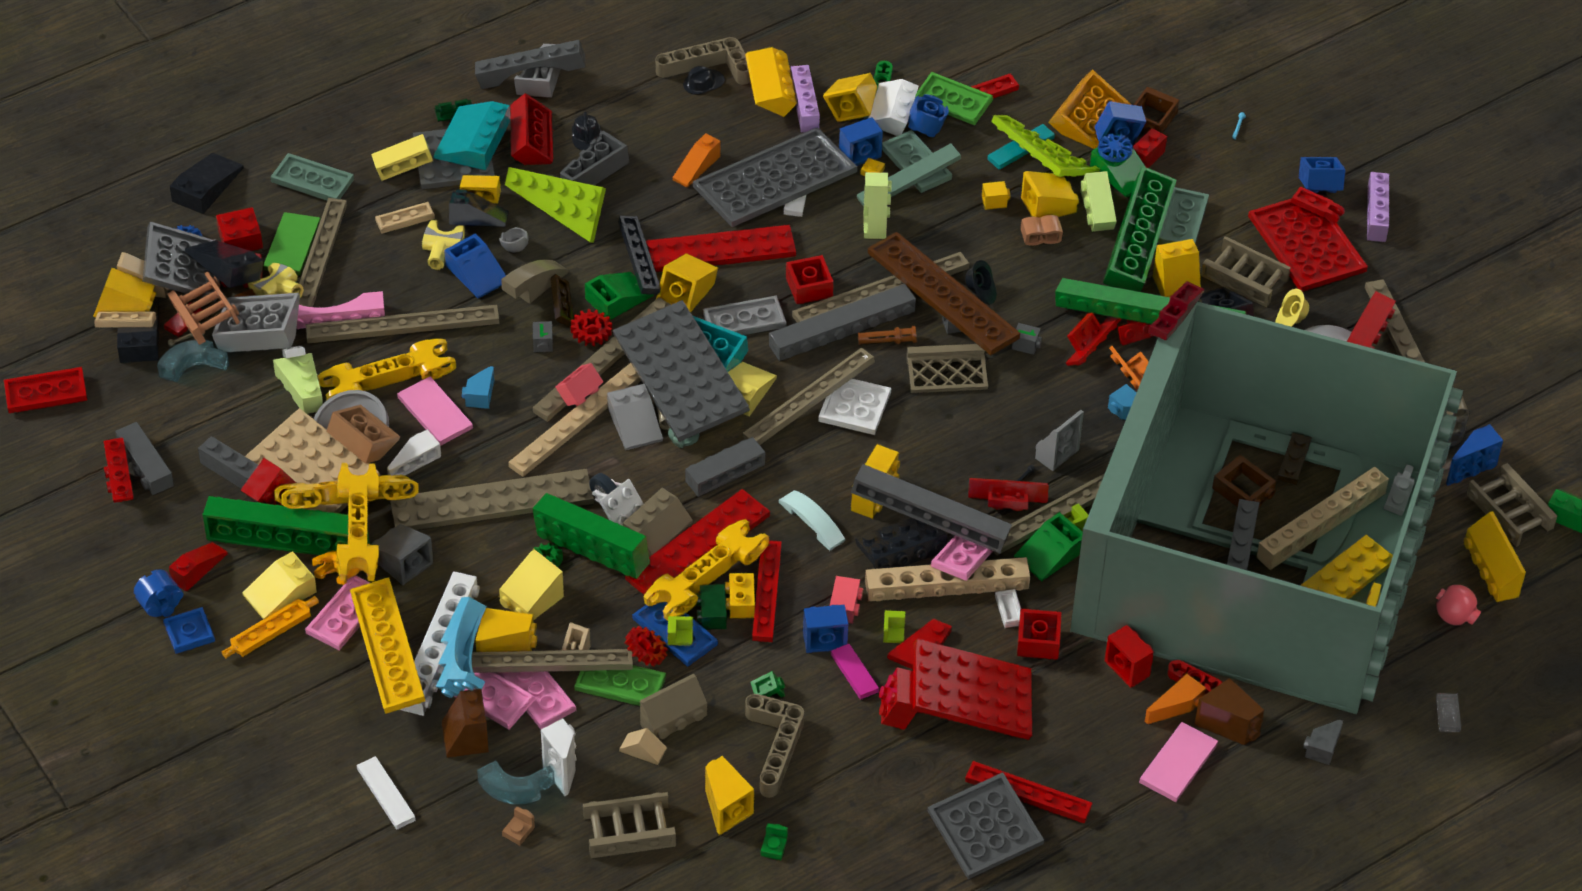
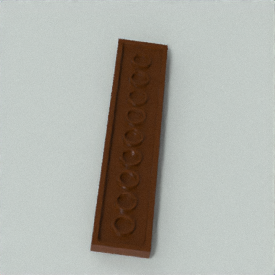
M898 232L868 248V254L906 284L907 287L988 354L993 355L1020 339L1019 331Z

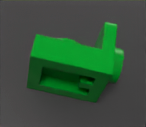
M773 671L751 681L754 694L770 697L777 693L781 698L785 696V683Z
M767 824L761 856L782 860L788 840L787 827L780 824Z

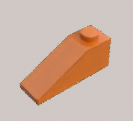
M705 133L693 145L674 174L673 180L688 188L693 181L720 158L721 141Z
M1186 674L1146 710L1145 722L1150 724L1191 712L1198 707L1199 699L1205 695L1206 687Z

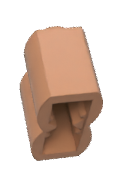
M1047 215L1041 218L1027 217L1022 219L1021 232L1025 245L1055 244L1062 241L1063 230L1058 216Z

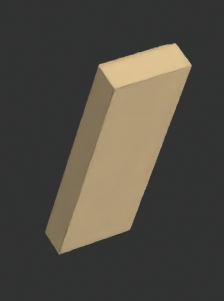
M429 202L375 217L381 233L435 219Z
M98 312L94 322L95 327H153L156 313Z

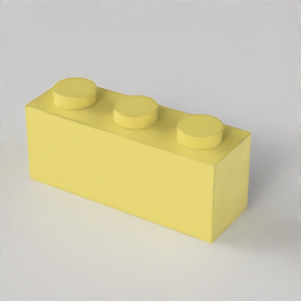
M423 134L371 154L382 181L433 161Z

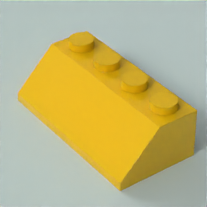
M773 47L747 52L745 56L755 105L785 117L797 104L787 54Z
M1492 511L1467 529L1464 545L1466 549H1469L1473 563L1477 564L1481 578L1486 581L1490 595H1493L1496 602L1519 597L1526 571Z

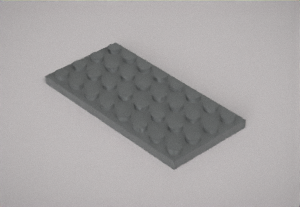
M817 127L693 181V187L731 227H734L857 172V166Z
M683 300L613 330L615 338L679 442L750 411L746 400Z

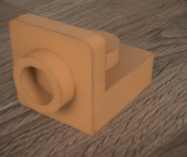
M516 807L514 809V817L503 829L502 836L520 846L535 828L532 813L526 809L523 810Z

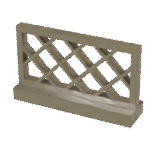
M977 344L907 347L906 360L911 393L987 390L985 350ZM958 361L962 366L956 370L950 364ZM971 361H981V365L977 369L969 364ZM939 362L943 367L937 371L931 365ZM920 363L924 367L918 372L913 368L912 364ZM965 367L973 372L968 378L961 373ZM946 368L954 373L949 379L942 374ZM927 369L935 374L930 380L922 375ZM977 375L983 379V383L975 384L971 380ZM958 376L964 382L956 385L952 380ZM939 377L945 383L937 386L933 381ZM918 378H920L924 382H926V384L924 386L915 387L914 382Z

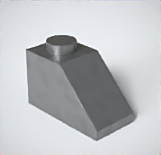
M1337 720L1313 729L1311 737H1306L1303 748L1307 749L1305 758L1329 765L1341 733L1343 721Z

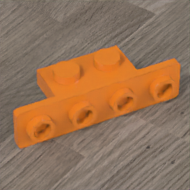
M1111 346L1109 349L1113 354L1110 357L1116 365L1120 363L1123 366L1120 368L1126 377L1131 376L1133 380L1130 382L1138 390L1149 361L1142 352H1139L1125 363L1114 347Z

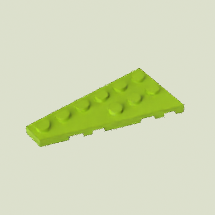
M1008 115L993 116L991 122L1000 131L1005 132L1011 140L1016 141L1020 144L1021 148L1030 152L1032 157L1040 160L1043 166L1053 171L1054 175L1058 177H1076L1085 175V173L1100 171V168L1096 166L1090 167L1086 165L1087 161L1083 158L1071 156L1069 150L1049 139L1044 141L1039 138V133L1024 129L1025 125Z
M508 168L505 186L587 241L594 243L606 188L516 168Z

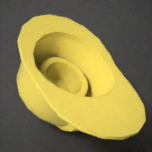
M1292 289L1286 294L1277 315L1276 323L1292 327L1306 318L1309 312V303L1301 290Z

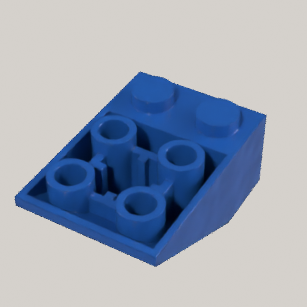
M476 234L444 250L445 266L477 298L502 286L501 279L506 275L488 246Z
M1490 424L1474 430L1454 455L1446 481L1447 486L1459 483L1465 478L1476 476L1480 472L1491 470L1497 466L1503 439Z

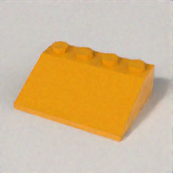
M1092 69L1079 82L1048 123L1060 134L1095 149L1099 144L1095 125L1108 102L1132 104Z

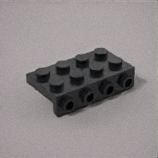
M914 518L902 520L899 523L855 538L856 545L871 561L874 569L907 566L937 555L948 544L947 534L943 530Z

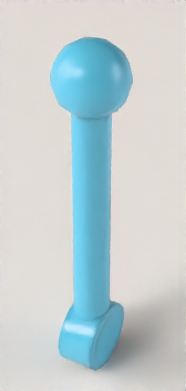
M1243 112L1239 113V121L1232 139L1236 140L1242 120L1246 117Z

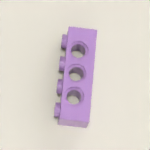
M809 65L791 66V77L797 100L795 106L801 132L819 128L820 114Z
M1371 172L1367 192V240L1386 242L1389 229V174Z

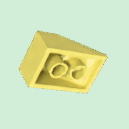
M742 362L728 373L749 405L750 411L744 413V415L750 417L776 380L777 375Z
M292 551L276 560L242 593L262 619H265L297 599L303 600L313 595L317 590L315 577Z

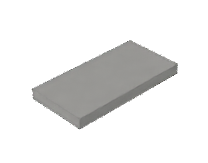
M777 295L703 309L705 321L741 335L786 327V320Z

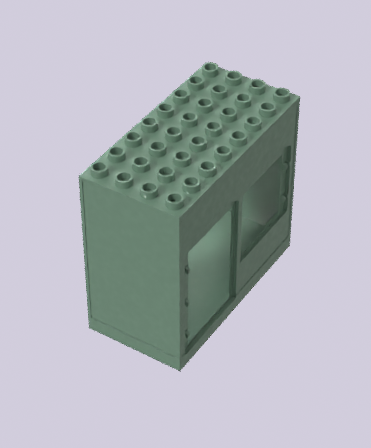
M1197 302L1185 320L1167 340L1158 337L1083 528L1070 632L1107 642L1109 635L1128 625L1138 633L1139 637L1146 644L1152 647L1154 651L1153 656L1170 661L1181 660L1201 670L1357 714L1362 699L1373 702L1379 674L1383 670L1389 646L1386 645H1389L1390 639L1393 638L1398 621L1396 614L1402 609L1408 588L1406 584H1408L1409 579L1412 577L1417 559L1415 553L1417 554L1418 549L1421 548L1426 531L1424 524L1430 519L1435 497L1433 495L1439 490L1444 473L1442 466L1445 465L1451 444L1448 441L1451 440L1457 420L1456 416L1447 414V411L1458 412L1464 391L1453 387L1457 371ZM1293 432L1312 437L1305 461L1341 470L1333 494L1373 467H1376L1389 478L1386 493L1318 538L1313 555L1298 551L1282 562L1283 564L1307 570L1304 583L1363 536L1368 535L1393 555L1392 561L1386 571L1350 599L1131 538L1136 523H1141L1230 548L1233 532L1202 523L1214 493V489H1212L1214 475L1222 470L1232 441L1285 455ZM1406 464L1414 467L1410 477L1415 478V483L1405 511L1400 516L1383 508L1395 476L1398 472L1403 474ZM1253 538L1251 555L1257 556L1259 542L1262 540ZM1374 582L1382 585L1380 589L1381 595L1376 607L1366 604L1368 594Z

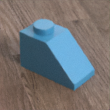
M490 366L467 380L466 387L462 388V398L465 399L466 407L489 409L494 385V367Z
M1125 384L1109 395L1108 409L1119 418L1126 419L1137 392Z

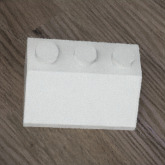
M903 79L879 83L871 115L868 118L873 117L883 131L896 136L901 135L907 125L918 85Z
M561 719L541 729L543 768L563 795L566 796L569 794L576 771L575 761L577 758L575 755L576 744L574 742L576 733L570 724L567 725L564 719Z

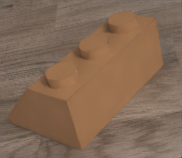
M362 405L334 411L326 431L365 464L380 460L400 439L397 433Z

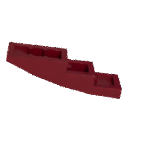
M1186 281L1170 296L1169 303L1160 311L1158 319L1150 325L1148 333L1167 340L1191 312L1204 293V289Z

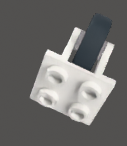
M598 473L589 481L592 495L595 496L597 502H600L609 520L622 526L623 522L644 504L630 479L623 483H618L607 475Z

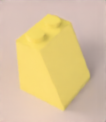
M535 549L532 550L499 589L500 603L504 608H509L512 612L533 614V620H535L564 597L563 571Z

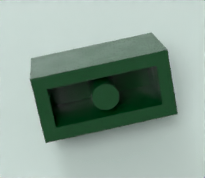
M700 585V593L696 594L698 597L696 604L701 606V610H697V621L702 622V627L706 630L727 629L725 585Z

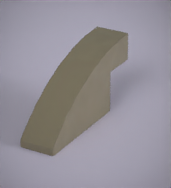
M553 260L533 261L515 269L502 278V290L515 299L520 297L530 304L551 287L550 278L554 274L564 277L568 273V269Z

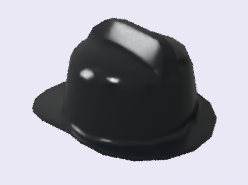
M697 66L690 70L683 86L688 93L702 94L721 87L725 82V78L717 70Z
M584 112L583 115L575 119L572 126L573 144L581 151L587 150L590 147V143L594 139L597 140L601 133V127L594 116L587 115V112Z
M978 260L966 273V285L973 293L977 294V297L983 303L990 305L995 302L997 296L992 270L986 261Z

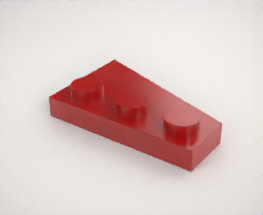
M932 619L887 654V659L913 670L914 641L921 639L943 645L952 631V626Z

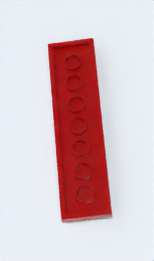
M790 225L646 240L655 272H662L665 265L684 254H689L713 266L796 257Z
M741 489L649 557L650 564L637 579L625 575V580L645 595L648 589L661 576L669 574L673 578L677 577L695 561L718 546L716 538L726 527L746 519L750 522L749 531H751L770 516V511L745 490Z

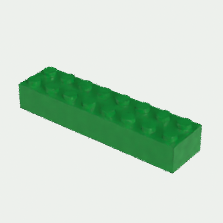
M1142 166L1131 192L1103 284L1141 292L1149 272L1177 181L1176 179Z
M209 496L202 514L206 539L210 541L313 555H322L329 551L337 550V544H348V515L302 508L290 509L282 505ZM367 523V543L370 544Z

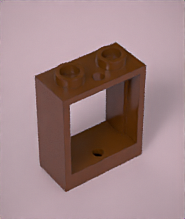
M1146 87L1134 105L1142 106V109L1145 106H1149L1166 114L1159 123L1145 118L1146 123L1141 132L1146 134L1153 128L1163 133L1178 113L1179 99Z
M1239 455L1214 475L1212 489L1237 507L1239 499L1259 502L1260 508L1263 502L1267 499L1270 500L1275 495L1276 480ZM1241 474H1244L1261 487L1250 497L1231 483Z

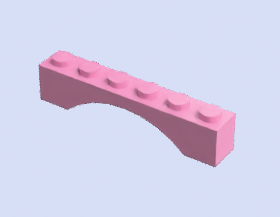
M383 291L363 293L357 298L338 306L314 308L299 305L297 329L306 328V324L385 316Z

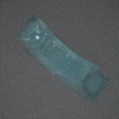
M196 340L180 343L169 349L157 364L159 377L177 382L186 369L200 364L226 370L229 366L227 352L215 349L213 342L205 340L206 342L201 345Z
M497 761L477 770L478 782L481 787L493 798L509 804H526L541 799V790L548 789L555 784L554 770L550 765L526 777L508 775L502 770Z

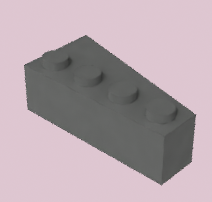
M602 131L599 134V138L597 140L594 139L587 150H582L579 153L580 157L577 160L573 159L560 172V178L596 185L629 163L628 147L610 134Z

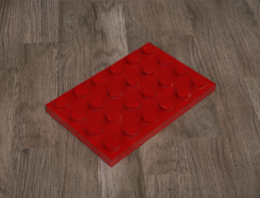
M1291 199L1249 211V219L1278 261L1291 267L1289 276L1296 287L1302 292L1367 272L1368 266L1339 225L1327 221L1325 216L1322 217L1291 203Z
M916 639L913 643L912 710L1029 740L1032 736L1031 668Z

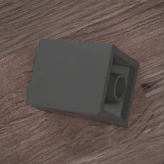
M402 524L390 529L385 535L374 540L371 544L379 545L378 565L401 585L406 584L433 564L431 538Z

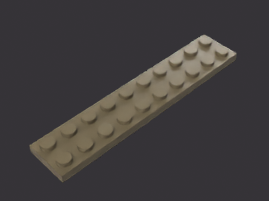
M587 469L423 492L418 493L412 498L390 500L395 527L402 524L414 530L533 513L532 508L546 493L576 506L594 504V498L589 485Z

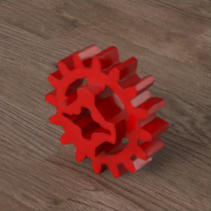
M588 309L587 313L580 311V316L574 315V320H571L570 332L573 333V339L578 338V343L584 341L585 346L589 343L595 346L596 342L601 345L603 340L608 341V336L612 334V322H610L609 316L605 317L604 312L598 314V310L591 312Z
M641 626L633 627L625 637L627 639L625 644L629 646L627 650L632 651V657L637 656L638 661L644 662L647 666L649 663L653 667L656 664L660 665L668 655L666 653L668 648L664 647L666 643L660 640V635H654V630L650 631L647 627L642 629Z

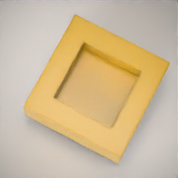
M868 158L861 168V175L865 176V172L882 173L885 169V163Z

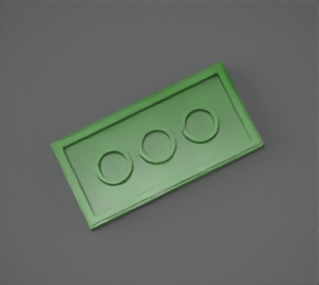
M934 72L930 73L915 98L917 96L923 97L924 94H928L943 101L942 105L945 108L947 106L949 109V116L972 125L978 122L993 101V95Z
M284 212L264 262V270L268 271V266L272 263H279L292 268L297 275L301 276L321 221L320 218Z
M633 665V670L580 671L574 688L575 691L640 706V700L662 690L666 673Z

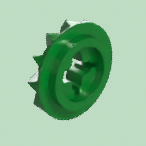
M549 542L547 545L541 543L539 547H534L542 556L543 554L547 555L550 553V557L546 556L545 558L556 567L562 563L563 553L557 545L553 546Z

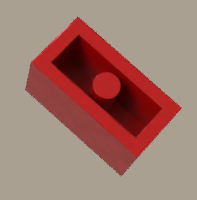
M1152 128L1133 146V149L1146 168H1149L1165 152L1167 136Z

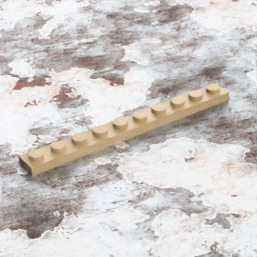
M632 364L627 365L601 386L596 393L590 395L584 403L574 408L509 461V468L524 477L608 408L607 393L637 385L641 379Z

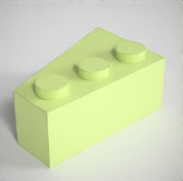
M1107 171L1085 173L1084 179L1081 181L1080 191L1087 212V223L1091 226L1092 231L1113 230L1117 221Z
M312 353L273 360L275 376L281 380L284 388L290 392L299 408L306 414L317 412L323 405Z

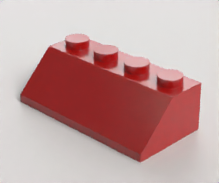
M525 93L510 104L511 156L524 165L553 163L552 110Z

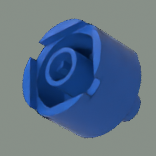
M924 94L923 97L917 96L910 109L908 127L929 137H935L940 132L949 109L947 106L945 108L942 105L943 101L935 96Z
M162 569L151 571L152 575L148 577L144 575L134 587L135 598L149 616L168 617L174 612V608L178 605L184 593L167 571Z

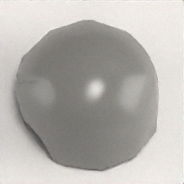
M516 227L507 230L505 233L502 232L499 240L506 251L516 253L522 251L527 246L529 236L527 231Z

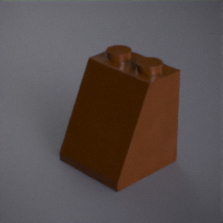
M1229 678L1199 699L1195 725L1245 745L1250 741H1255L1260 736L1264 709Z
M481 689L460 691L442 720L447 758L489 752L487 723Z

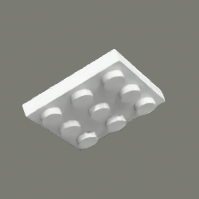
M851 379L826 397L818 422L875 435L891 394V388Z

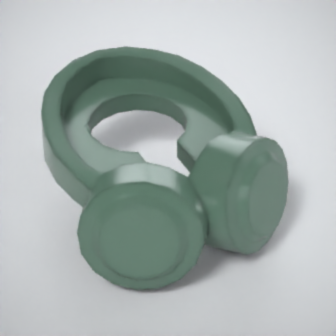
M671 428L668 431L669 438L679 448L692 445L699 439L698 433L679 442Z

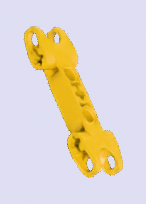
M445 339L423 340L414 343L410 347V353L369 363L353 369L350 363L335 365L320 373L318 381L322 387H336L326 394L327 401L332 396L344 391L373 390L421 375L423 380L428 377L435 380L456 369V361L452 357H437L448 350ZM442 345L440 348L434 349L436 346ZM451 363L448 367H445V368L442 367V366H444V365H446V364ZM329 376L332 377V378H330V379H328V380H325V381L323 380V379L326 378V377H329Z
M341 463V469L338 474L337 498H348V544H337L336 567L340 580L346 581L348 571L353 568L363 569L367 574L368 581H374L378 568L379 545H367V499H378L379 477L375 464H369L367 473L358 476L353 475L349 471L347 463Z
M405 475L378 476V499H407L419 493L418 483ZM338 481L316 484L292 483L280 485L274 489L275 500L290 509L348 503V498H337ZM410 483H412L413 491L410 494H405L410 489ZM283 489H288V490L285 491L283 494H281L282 499H280V497H279L280 491L283 490Z
M746 519L729 525L718 534L716 538L718 546L695 561L675 578L669 574H664L657 579L643 596L644 603L647 606H653L660 602H667L668 604L663 610V618L667 621L668 616L686 614L698 601L696 594L700 592V585L711 584L738 561L744 565L754 562L768 546L769 536L764 533L755 537H745L750 530V522Z

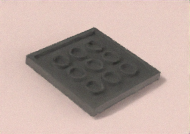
M447 129L413 133V138L421 134L424 135L433 158L432 162L418 167L421 189L457 186L461 184L463 175L495 176L492 159L486 170L435 159L434 154Z
M149 222L142 282L185 294L208 283L209 281L204 273L208 272L212 278L214 275L186 253L185 248L215 240ZM211 289L198 297L203 298L214 292V290Z
M1000 773L928 807V813L967 879L1044 844L1043 837L1004 773Z

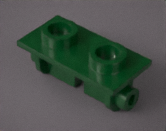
M467 98L455 101V105H452L451 102L438 103L434 108L437 121L452 120L458 107L471 105V100H467Z

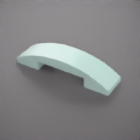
M794 490L779 499V503L790 514L795 512L817 533V539L829 551L845 541L843 534L832 519L806 495Z

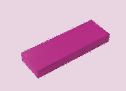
M850 644L831 651L832 658L860 700L879 692V687Z

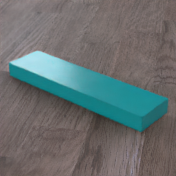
M1044 124L1031 130L1039 133V138L1044 141L1046 139L1053 140L1055 134ZM1013 140L989 154L987 160L1000 170L1030 152L1021 148L1020 144Z

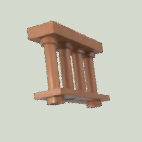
M208 272L204 274L209 282L188 294L178 296L174 290L168 293L176 311L199 345L206 342L203 337L206 330L229 317H232L236 324L240 323L237 318L239 312L236 306L229 304L219 289L220 284L215 276L212 278ZM211 289L214 290V292L190 304L189 306L188 304H186L187 302L204 294L205 292ZM217 298L221 300L195 315L192 313ZM225 307L227 309L202 324L199 323L202 319Z

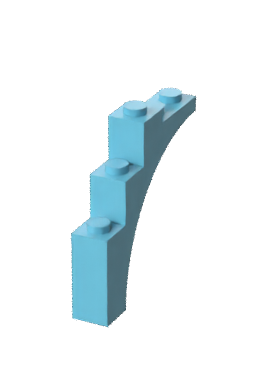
M461 597L440 641L446 644V648L438 663L444 669L436 687L442 690L441 693L450 698L458 696L459 692L465 689L470 691L482 689L485 681L476 677L473 672L472 650L480 621L487 606L471 597Z

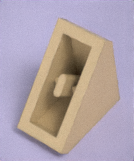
M569 623L562 650H589L590 629Z
M648 728L628 733L619 751L658 765L667 747Z

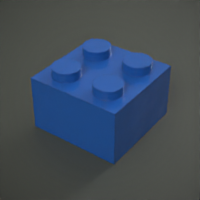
M1109 101L1095 125L1098 141L1100 142L1102 137H1107L1108 134L1113 133L1116 136L1122 134L1126 139L1129 138L1133 146L1146 123L1142 106Z
M873 117L840 128L839 149L856 166L864 164L868 158L878 159L882 155L883 131Z
M1301 157L1299 179L1307 190L1314 193L1319 192V190L1335 193L1343 191L1345 168L1337 157Z
M845 604L804 608L803 636L806 653L832 651L847 645L848 619Z

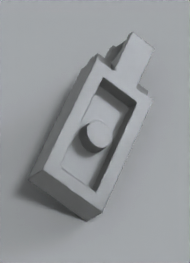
M1406 464L1403 474L1397 473L1383 509L1400 516L1403 515L1415 483V478L1410 477L1413 466Z

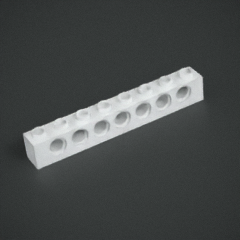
M453 571L414 661L426 701L400 710L424 716L426 709L431 707L433 692L438 690L436 685L444 669L438 663L446 648V644L440 641L461 597L477 598L480 587L477 585L476 576Z

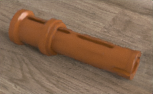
M915 326L903 329L896 327L890 331L858 333L859 345L895 342L897 344L909 341L917 342ZM885 336V337H882V338H869V337Z

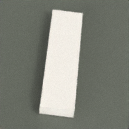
M376 756L357 765V770L396 830L416 821L415 815Z

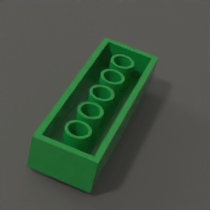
M548 493L532 508L537 536L544 540H549L560 547H565L576 554H581L592 561H597L608 568H613L635 579L650 564L647 539L641 533Z

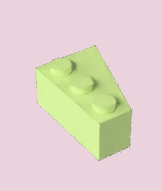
M865 172L863 211L865 239L886 238L887 218H890V207H887V205H891V194H888V192H891L892 181L888 180V173Z

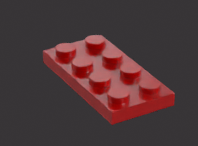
M82 367L4 380L8 413L87 401Z

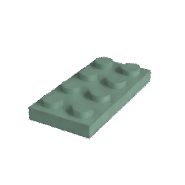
M912 130L882 142V150L900 170L932 154L931 150ZM945 167L914 184V186L923 193L952 180V173Z
M288 153L270 178L272 183L328 200V198L341 199L354 181V174Z
M1174 187L1157 243L1167 244L1193 239L1196 244L1209 194Z

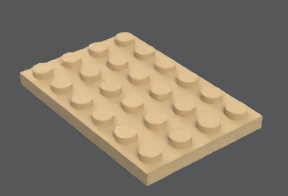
M300 408L245 456L258 465L263 458H266L285 471L295 482L306 484L338 481L341 463H347L348 469L353 475H364L369 469V463L365 464L351 451H348L345 446L326 432L327 430ZM348 503L318 505L313 508L302 509L340 513L348 506Z

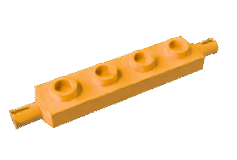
M313 596L307 601L297 599L231 638V646L221 651L225 659L234 653L244 657L311 616L309 608L319 603L317 597Z

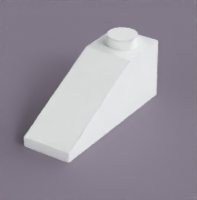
M428 429L417 433L409 439L387 467L388 475H407L440 458V443Z

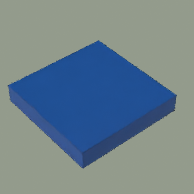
M203 607L163 619L175 654L215 642L214 634Z

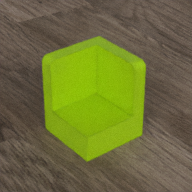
M1078 503L1072 506L1071 517L1067 519L1083 532L1088 514Z
M885 610L883 642L902 643L904 641L905 611Z
M668 616V645L691 646L693 643V617Z

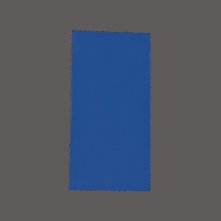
M660 602L653 606L645 605L632 614V619L643 629L647 627L650 631L654 630V635H660V640L666 643L664 647L668 648L687 667L718 645V640L694 619L692 645H668V621L663 618V610L668 604L667 602ZM687 613L681 615V617H690Z

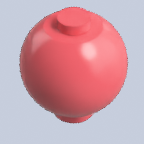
M1451 585L1446 590L1442 588L1436 596V599H1438L1436 603L1437 612L1448 624L1463 625L1465 622L1473 625L1481 614V611L1477 609L1475 594L1463 585Z

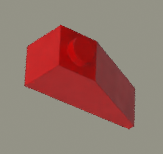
M211 542L182 554L169 566L170 576L181 589L187 592L228 554V551Z

